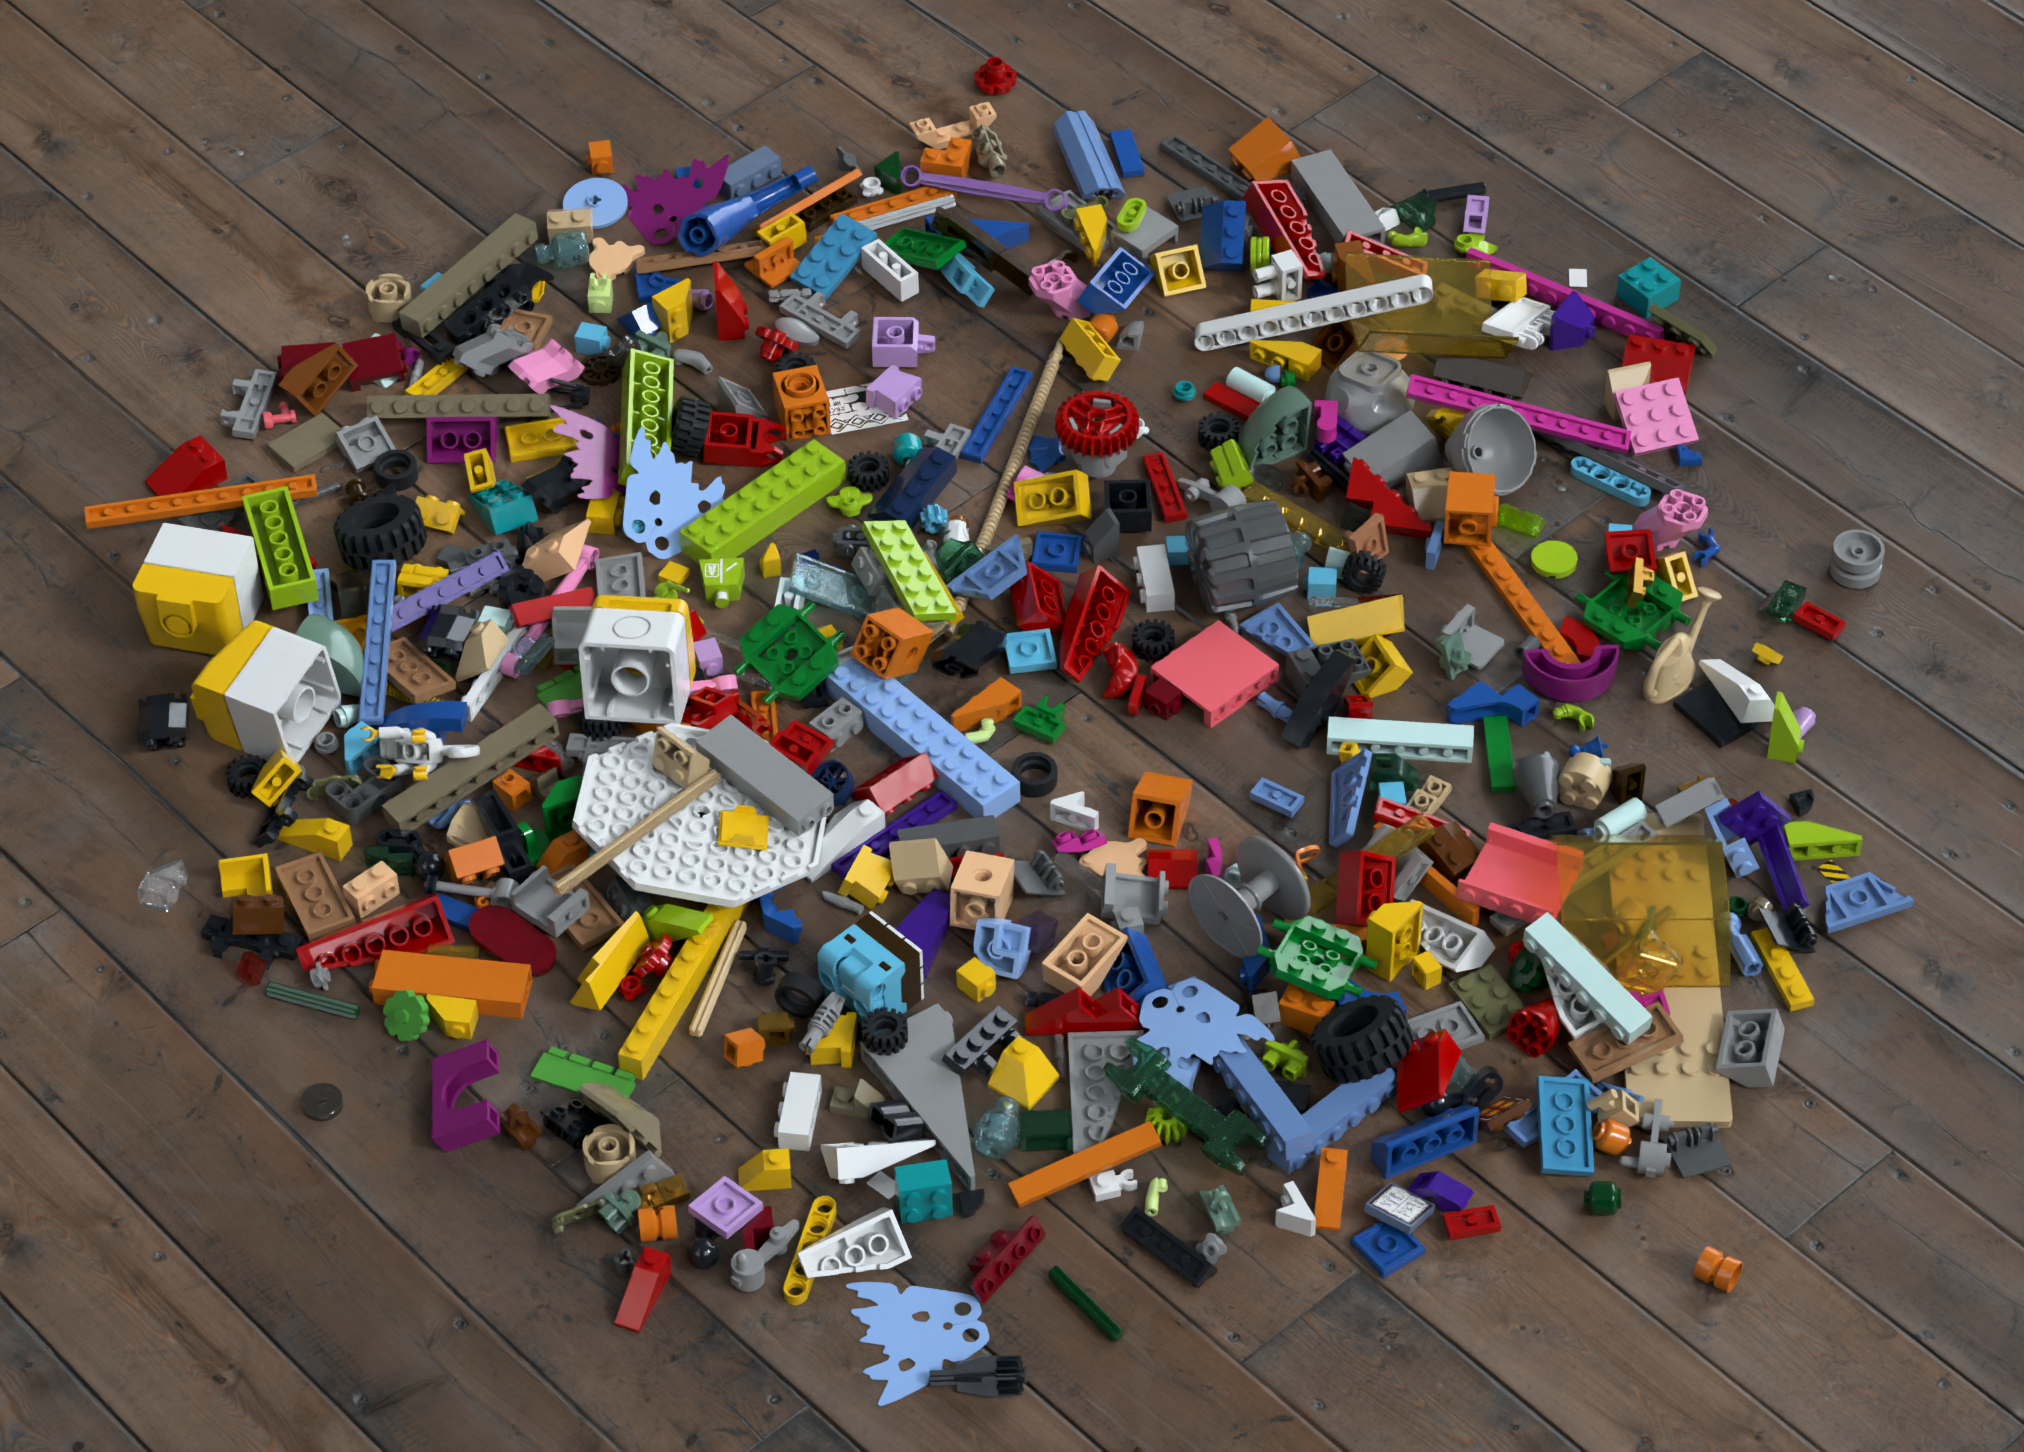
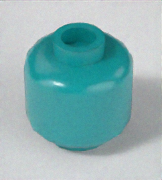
M912 433L898 435L893 441L894 461L899 465L905 466L907 461L912 459L919 449H922L921 439Z

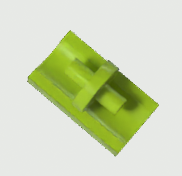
M1295 1039L1289 1045L1284 1042L1280 1044L1276 1041L1267 1040L1262 1064L1268 1071H1273L1276 1066L1283 1068L1282 1075L1284 1078L1293 1082L1299 1076L1305 1078L1308 1074L1307 1064L1309 1057L1305 1055V1052L1299 1050L1300 1042Z

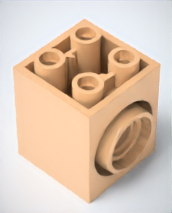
M966 850L951 885L950 926L976 930L978 919H1005L1013 900L1015 859Z

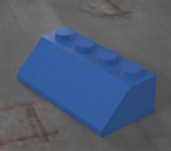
M1119 247L1090 281L1077 302L1093 314L1124 312L1154 276L1155 272Z
M1461 1105L1456 1108L1447 1109L1434 1117L1425 1118L1421 1122L1409 1127H1403L1389 1135L1380 1136L1371 1143V1159L1383 1177L1389 1179L1477 1143L1480 1110L1476 1106Z

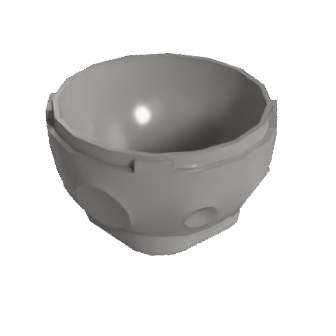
M1371 349L1358 350L1340 364L1331 374L1324 393V400L1338 401L1337 417L1345 419L1363 434L1371 435L1409 410L1413 411L1415 400L1406 398L1409 377L1402 370L1401 363L1395 358Z
M1501 403L1484 404L1466 413L1445 443V455L1454 472L1496 474V496L1508 495L1523 486L1532 474L1537 458L1536 442L1530 425L1519 412L1511 408L1512 406Z

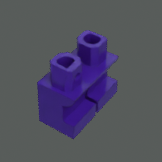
M1337 417L1336 440L1331 443H1322L1316 439L1313 448L1321 454L1328 451V460L1337 466L1340 463H1345L1342 453L1366 439L1367 436L1357 428H1354L1345 419Z

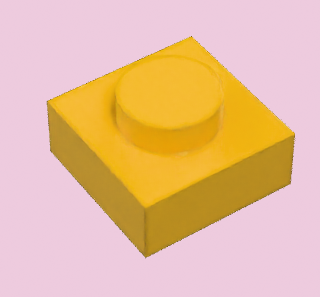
M1757 642L1752 649L1753 652L1758 654L1757 659L1767 665H1770L1771 662L1780 664L1784 657Z

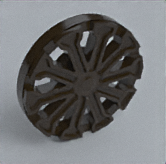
M594 354L581 362L585 368L580 377L591 386L600 385L601 387L607 386L609 383L613 384L621 375L620 361L609 354Z

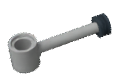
M428 874L424 884L426 894L444 891L478 897L485 896V898H491V905L503 906L511 911L513 910L510 894L519 885L513 879L501 878L492 889L439 881V876L436 875L434 877L433 875L432 877L430 874Z

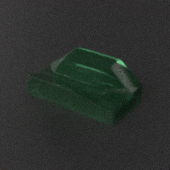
M1422 191L1390 206V208L1396 209L1399 220L1413 230L1418 227L1423 233L1435 225L1434 212L1437 202Z
M950 538L934 554L938 565V573L946 585L985 557L974 542H963Z
M1785 580L1776 592L1767 595L1758 611L1764 612L1781 622L1790 623L1793 619V614L1801 607L1807 588Z

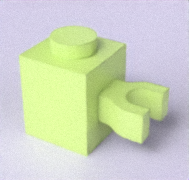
M590 273L587 296L589 313H611L613 287L612 279H607V273H603L602 279H596L595 273Z

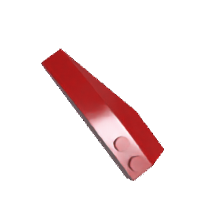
M1287 179L1252 181L1242 201H1246V208L1263 236L1270 238V246L1277 254L1292 249L1303 265L1302 276L1305 279L1325 278L1326 273L1321 257L1315 250L1317 247L1316 241L1312 239L1310 234L1312 228L1306 221L1307 212Z
M1099 564L1079 575L1063 626L1060 669L1077 683L1083 679L1093 665V660L1100 655L1103 646L1110 641L1113 632L1120 627L1131 594L1128 588Z
M437 892L339 929L295 949L304 972H309L310 969L316 968V962L318 961L322 968L327 967V969L375 963L377 959L380 960L383 950L424 954L453 943L455 939Z

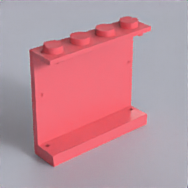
M1218 620L1211 626H1207L1195 637L1190 638L1179 648L1172 650L1162 660L1155 662L1151 666L1150 684L1161 678L1181 690L1185 697L1204 710V724L1211 729L1278 682L1279 664Z
M1491 822L1487 829L1486 843L1465 880H1458L1457 898L1529 923L1535 922L1547 912L1556 920L1582 871L1584 853Z

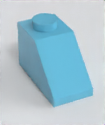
M362 721L344 734L347 775L357 774L364 768L363 762L367 757L380 754L379 737H375L372 741L360 739L367 738L370 735L369 730H360L363 726L370 727Z

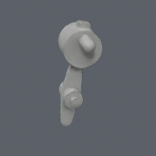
M1179 478L1176 481L1177 487L1184 490L1187 501L1194 502L1198 498L1209 501L1212 512L1246 503L1244 494L1234 485H1226L1219 492L1210 489L1209 480L1205 478H1199L1196 482L1185 478Z
M1655 1099L1653 1114L1644 1113L1643 1118L1639 1117L1638 1124H1643L1642 1129L1652 1130L1650 1142L1641 1141L1639 1158L1622 1156L1619 1159L1621 1166L1638 1168L1637 1173L1645 1174V1177L1655 1178V1176H1664V1169H1670L1672 1153H1667V1144L1658 1143L1659 1131L1668 1132L1669 1128H1674L1675 1122L1670 1121V1116L1661 1115L1662 1099Z
M793 1219L783 1227H773L769 1233L770 1238L759 1251L743 1249L735 1253L731 1259V1284L745 1292L755 1291L762 1287L765 1282L764 1264L773 1256H780L787 1252V1244L799 1230V1221Z

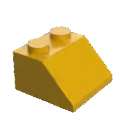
M1197 244L1149 256L1152 270L1155 272L1154 278L1164 297L1206 288Z
M686 278L652 296L653 309L662 325L656 331L658 333L660 331L667 333L668 341L671 343L687 335L693 316L691 280Z
M1373 634L1360 648L1372 672L1354 684L1362 695L1368 694L1370 698L1397 690L1413 672L1391 641Z

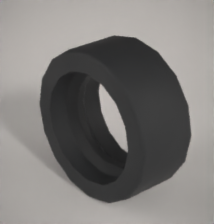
M395 449L386 451L379 455L374 462L375 479L382 489H385L389 484H394L396 491L406 490L413 486L418 479L417 461L410 452ZM403 466L408 468L407 471L397 475L384 473L390 467Z
M1029 752L1017 757L1013 762L1012 775L1020 781V794L1037 798L1046 796L1055 789L1058 780V767L1055 760L1049 755L1042 752ZM1030 769H1040L1049 774L1041 780H1028L1021 776L1023 772Z
M790 972L781 978L775 990L774 998L781 1009L788 1012V1014L807 1019L814 1016L816 1010L825 1000V991L820 983L811 976L799 972ZM792 991L802 994L808 1000L798 997Z

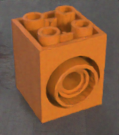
M817 365L774 372V404L781 425L786 427V441L831 434L829 398Z
M1449 471L1444 543L1491 547L1492 528H1497L1499 496H1495L1496 474Z
M899 607L867 614L850 656L884 680L915 673L920 666L934 631Z

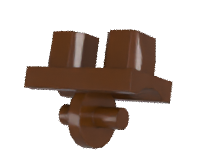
M1302 459L1296 461L1298 472L1292 478L1294 481L1291 486L1292 490L1296 494L1309 493L1317 503L1323 501L1324 493L1332 489V479L1328 475L1318 477L1321 475V468L1316 461L1306 464Z
M515 1102L504 1112L500 1113V1127L523 1151L536 1145V1139L543 1135L542 1129L528 1116L527 1111L519 1107Z

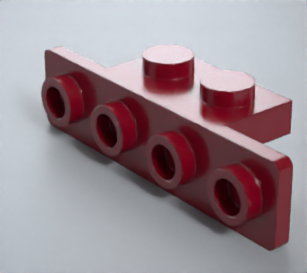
M1031 1215L1017 1231L998 1229L992 1233L990 1239L974 1253V1256L967 1263L971 1272L978 1273L970 1282V1287L980 1303L987 1302L1046 1236L1036 1216Z

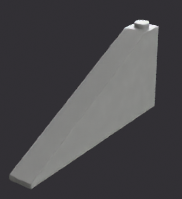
M937 1003L907 1018L908 1042L905 1043L903 1049L899 1047L898 1053L895 1054L894 1051H891V1055L887 1056V1053L883 1052L882 1056H880L876 1050L873 1054L870 1052V1048H865L862 1041L860 1042L861 1059L894 1100L903 1101L910 1111L917 1113L924 1123L922 1131L924 1137L936 1140V1145L933 1148L943 1160H947L950 1169L968 1191L975 1190V1172L961 1079L957 1072L941 1061L945 1053L955 1045L952 1026L953 1018L947 1010L944 1011ZM888 1028L878 1034L888 1035L893 1033L894 1030Z

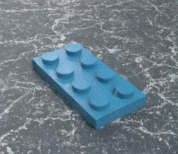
M841 213L791 274V281L803 288H810L813 294L817 291L824 294L827 301L860 260L861 247L875 241L877 233Z
M1538 1075L1536 1091L1541 1173L1592 1177L1594 1174L1591 1110L1587 1107V1101L1590 1100L1589 1079Z

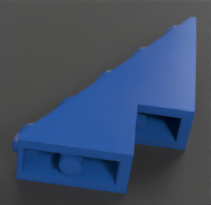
M926 216L925 232L941 235L939 231L931 226L934 216ZM969 219L1006 246V249L1029 241V223Z

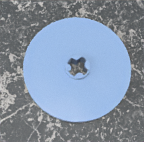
M590 178L580 181L567 191L563 199V209L592 207L593 229L608 227L616 223L625 214L628 206L627 194L623 187L617 182L606 178Z

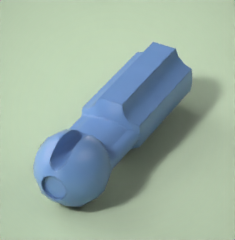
M1732 912L1721 914L1716 923L1717 929L1722 935L1730 937L1728 947L1740 970L1746 977L1757 975L1761 972V968L1764 965L1749 937L1746 934H1740V918Z

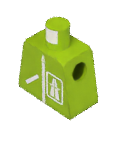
M744 558L699 559L700 577L706 601L715 602L718 608H726L729 605V601L739 600L745 578Z

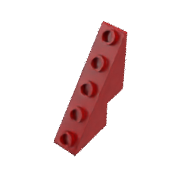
M1353 457L1346 495L1347 506L1372 509L1371 517L1375 513L1383 515L1387 534L1427 539V537L1431 538L1434 530L1432 524L1427 520H1421L1416 509L1402 502L1400 494L1394 489L1390 490L1380 475H1374L1369 470V465L1363 459L1358 460Z
M1077 987L1025 1014L1026 1035L1144 1030V1033H1146L1148 1028H1144L1139 1021L1141 1006L1119 987L1096 999H1093L1080 987Z

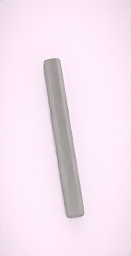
M950 194L857 222L871 230H876L935 213L937 207H942L943 209L955 207L956 201L954 196Z

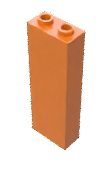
M383 950L380 960L377 959L375 962V977L370 979L369 993L373 995V1001L376 1005H385L387 998L393 997L395 991L410 989L414 991L415 996H423L426 1003L427 994L477 1000L479 1015L523 1019L533 979L530 964Z

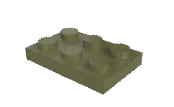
M1654 303L1648 309L1653 316L1652 320L1659 326L1664 327L1665 333L1670 334L1672 332L1677 335L1676 338L1682 343L1687 344L1689 342L1692 345H1696L1695 350L1705 355L1707 352L1714 356L1718 350L1705 333Z
M1491 964L1448 983V991L1457 1002L1462 1001L1489 1041L1505 1034L1508 1030L1507 1025L1511 1015L1516 1010L1526 1007Z

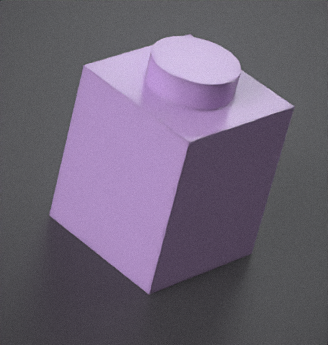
M715 637L694 642L696 667L702 669L704 677L724 673L723 657Z

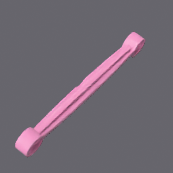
M584 544L575 571L567 573L552 595L574 591L587 569L593 570L595 568V559L599 558V549ZM551 621L532 625L528 628L514 652L505 654L500 668L502 675L514 679L520 676L524 667V660L550 627Z
M723 675L711 680L693 681L689 696L705 686L726 693L731 692L733 689L738 690L736 675ZM583 698L575 700L562 699L546 703L547 711L554 718H562L574 713H580L582 708H584Z

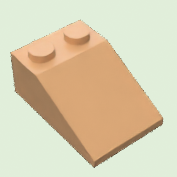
M586 519L550 533L527 549L522 566L525 569L533 570L534 574L538 575L543 582L575 571L591 521Z
M1087 913L1042 962L1043 981L1065 994L1080 987L1091 997L1101 985L1127 942L1128 936Z

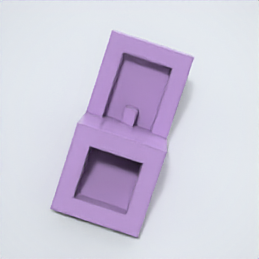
M1468 195L1463 233L1485 235L1489 196Z

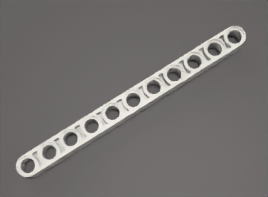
M1424 274L1202 322L1195 328V346L1201 351H1209L1250 342L1251 340L1264 339L1424 304L1433 297L1432 280Z

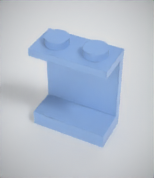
M1726 798L1704 809L1736 878H1739L1759 869V865L1745 838L1729 845L1726 840L1737 836L1720 823L1718 817L1720 813L1731 807Z

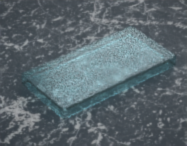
M798 553L795 555L788 592L865 620L867 614L879 612L881 596H869L857 575Z

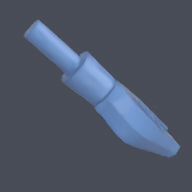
M1602 1081L1596 1082L1598 1089L1602 1093H1604V1090L1615 1089L1616 1092L1623 1090L1638 1102H1643L1644 1100L1643 1096L1632 1093L1631 1089L1617 1087Z

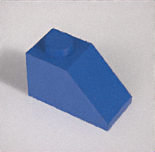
M651 302L617 318L618 322L634 337L638 330L649 335H656V329L662 327Z

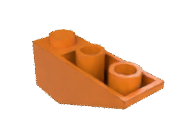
M1000 677L995 682L990 683L978 695L973 696L964 706L956 709L951 715V725L961 732L981 727V720L985 718L993 719L994 723L1004 721L1022 708V691Z

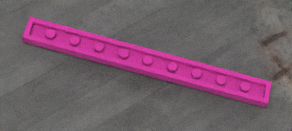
M1472 247L1466 252L1465 269L1477 274L1485 269L1526 273L1527 295L1558 308L1569 294L1575 291ZM1577 292L1595 316L1594 323L1627 337L1631 334L1663 339L1664 327Z
M1411 374L1406 393V398L1463 413H1468L1484 404L1501 403L1512 406V409L1519 412L1533 431L1626 454L1629 449L1630 430Z

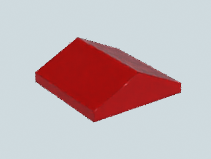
M1651 529L1604 532L1605 557L1610 574L1628 573L1636 557L1644 559L1643 567L1657 571Z
M1148 849V877L1157 878L1160 871H1165V880L1169 881V890H1188L1190 881L1197 876V849Z

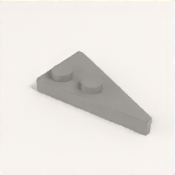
M648 1150L576 1205L579 1206L599 1199H605L603 1194L607 1190L611 1191L618 1201L619 1196L624 1191H636L639 1186L651 1183L652 1181L655 1184L675 1176L669 1166Z

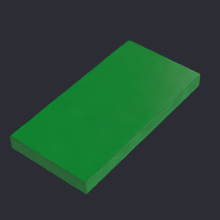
M906 227L900 229L884 242L906 263L935 270L940 269L967 247L962 239Z

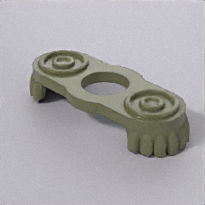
M1098 195L1094 196L1093 202L1079 205L1070 211L1063 208L1061 210L1063 223L1073 225V218H1076L1077 208L1101 204L1104 212H1106L1108 198Z
M332 775L324 779L314 780L312 786L306 791V797L309 800L312 799V801H319L320 796L326 795L325 788L332 781H343L352 789H355L363 783V780L358 775Z
M599 1199L557 1214L551 1219L553 1232L555 1234L563 1233V1225L583 1220L597 1213L599 1214L598 1210L607 1200ZM586 1210L584 1213L574 1216L576 1213Z

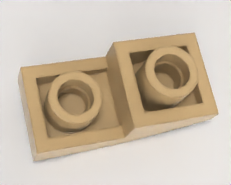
M1430 775L1421 790L1417 788L1406 806L1432 815L1452 791V784Z

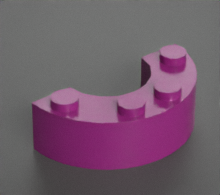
M1619 645L1595 646L1592 657L1579 664H1565L1557 661L1550 655L1548 649L1523 650L1522 673L1532 688L1549 698L1556 699L1559 702L1588 701L1604 693L1614 682L1617 673Z

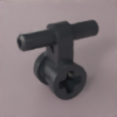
M769 948L740 950L738 952V959L754 960L756 971L753 973V981L756 984L767 986L776 981V974L773 971L777 961H788L789 952L769 951Z

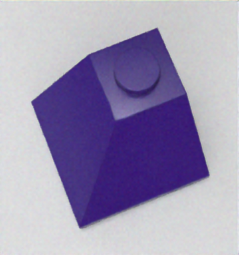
M1575 291L1569 294L1551 316L1549 350L1554 351L1583 346L1595 334V316Z

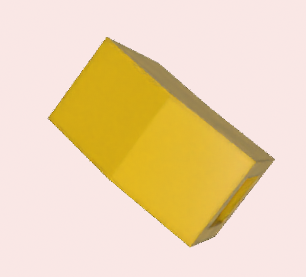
M1343 742L1338 751L1341 765L1360 752L1357 743Z

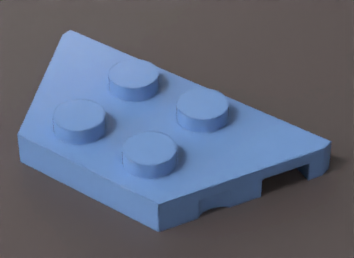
M1014 534L948 583L946 586L951 594L991 601L1028 574L1019 536Z
M1871 872L1827 885L1824 892L1826 933L1836 932L1913 907L1914 899L1909 895L1905 898L1896 893V887L1881 881L1879 877Z

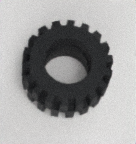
M680 396L672 410L671 452L693 458L700 453L710 422L711 411L708 402Z

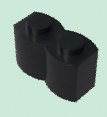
M890 1100L870 1103L867 1119L870 1125L875 1130L881 1131L889 1142L921 1139L924 1129L923 1120L917 1113L910 1111L903 1101Z

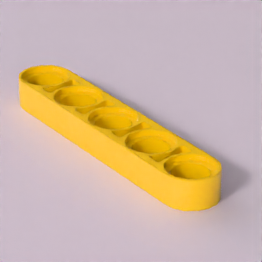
M820 1196L812 1204L784 1283V1298L791 1305H800L806 1301L815 1278H807L805 1274L800 1275L796 1272L798 1268L802 1267L796 1253L830 1235L837 1212L836 1202L832 1197ZM827 1205L832 1208L827 1213H821L817 1210L820 1206ZM814 1226H822L824 1228V1231L821 1233H813L810 1230ZM792 1288H800L803 1290V1292L797 1296H793L788 1293L789 1290H791Z

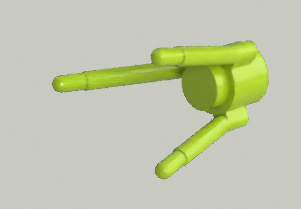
M667 580L655 588L654 598L678 599L676 590L689 593L690 589Z

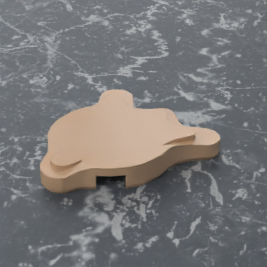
M594 238L592 240L594 250L589 257V266L594 271L596 279H602L603 273H607V279L614 280L617 274L624 272V275H626L631 270L634 259L642 257L645 254V248L642 245L627 246L622 241H617L614 245H608L603 238Z
M1137 838L1131 842L1107 841V844L1094 848L1089 853L1083 855L1079 860V866L1083 871H1087L1092 875L1093 873L1098 875L1100 881H1102L1106 863L1116 864V873L1145 876L1142 872L1147 868V859L1138 856L1146 850L1147 842L1143 838Z

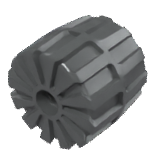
M1268 499L1234 505L1191 518L1186 522L1185 544L1188 548V562L1190 566L1195 567L1196 572L1192 575L1195 587L1199 586L1200 601L1202 605L1205 604V609L1209 614L1249 609L1291 596L1297 592L1298 569L1294 546L1283 513L1274 500Z

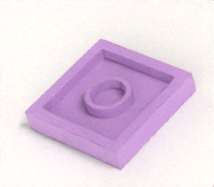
M726 1176L722 1177L688 1205V1212L726 1240L763 1210L762 1201Z

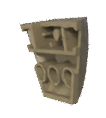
M586 1083L578 1088V1092L583 1097L582 1100L587 1107L600 1114L602 1118L606 1116L615 1124L623 1127L625 1131L633 1135L641 1146L650 1150L658 1158L662 1154L660 1123L656 1116L611 1085Z

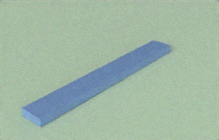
M372 560L363 659L364 670L358 722L362 721L367 725H383L396 560Z

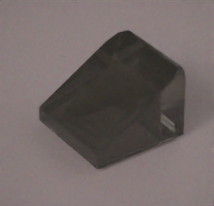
M1349 501L1343 514L1340 528L1345 531L1355 532L1368 520L1369 511Z

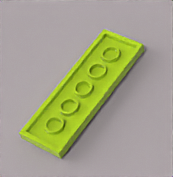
M905 520L864 521L861 529L907 613L918 621L954 620L957 612Z

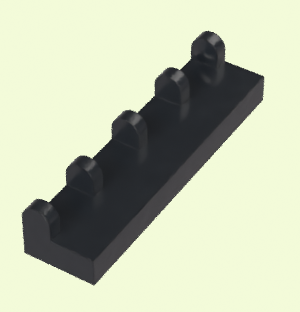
M1134 1206L1119 1226L1198 1288L1202 1286L1209 1276L1213 1277L1218 1271L1212 1263L1136 1206Z

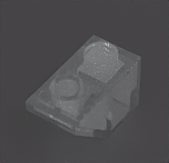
M178 859L146 873L137 890L141 907L169 912L172 904L178 900L182 885H186L188 880V871H186L184 860Z

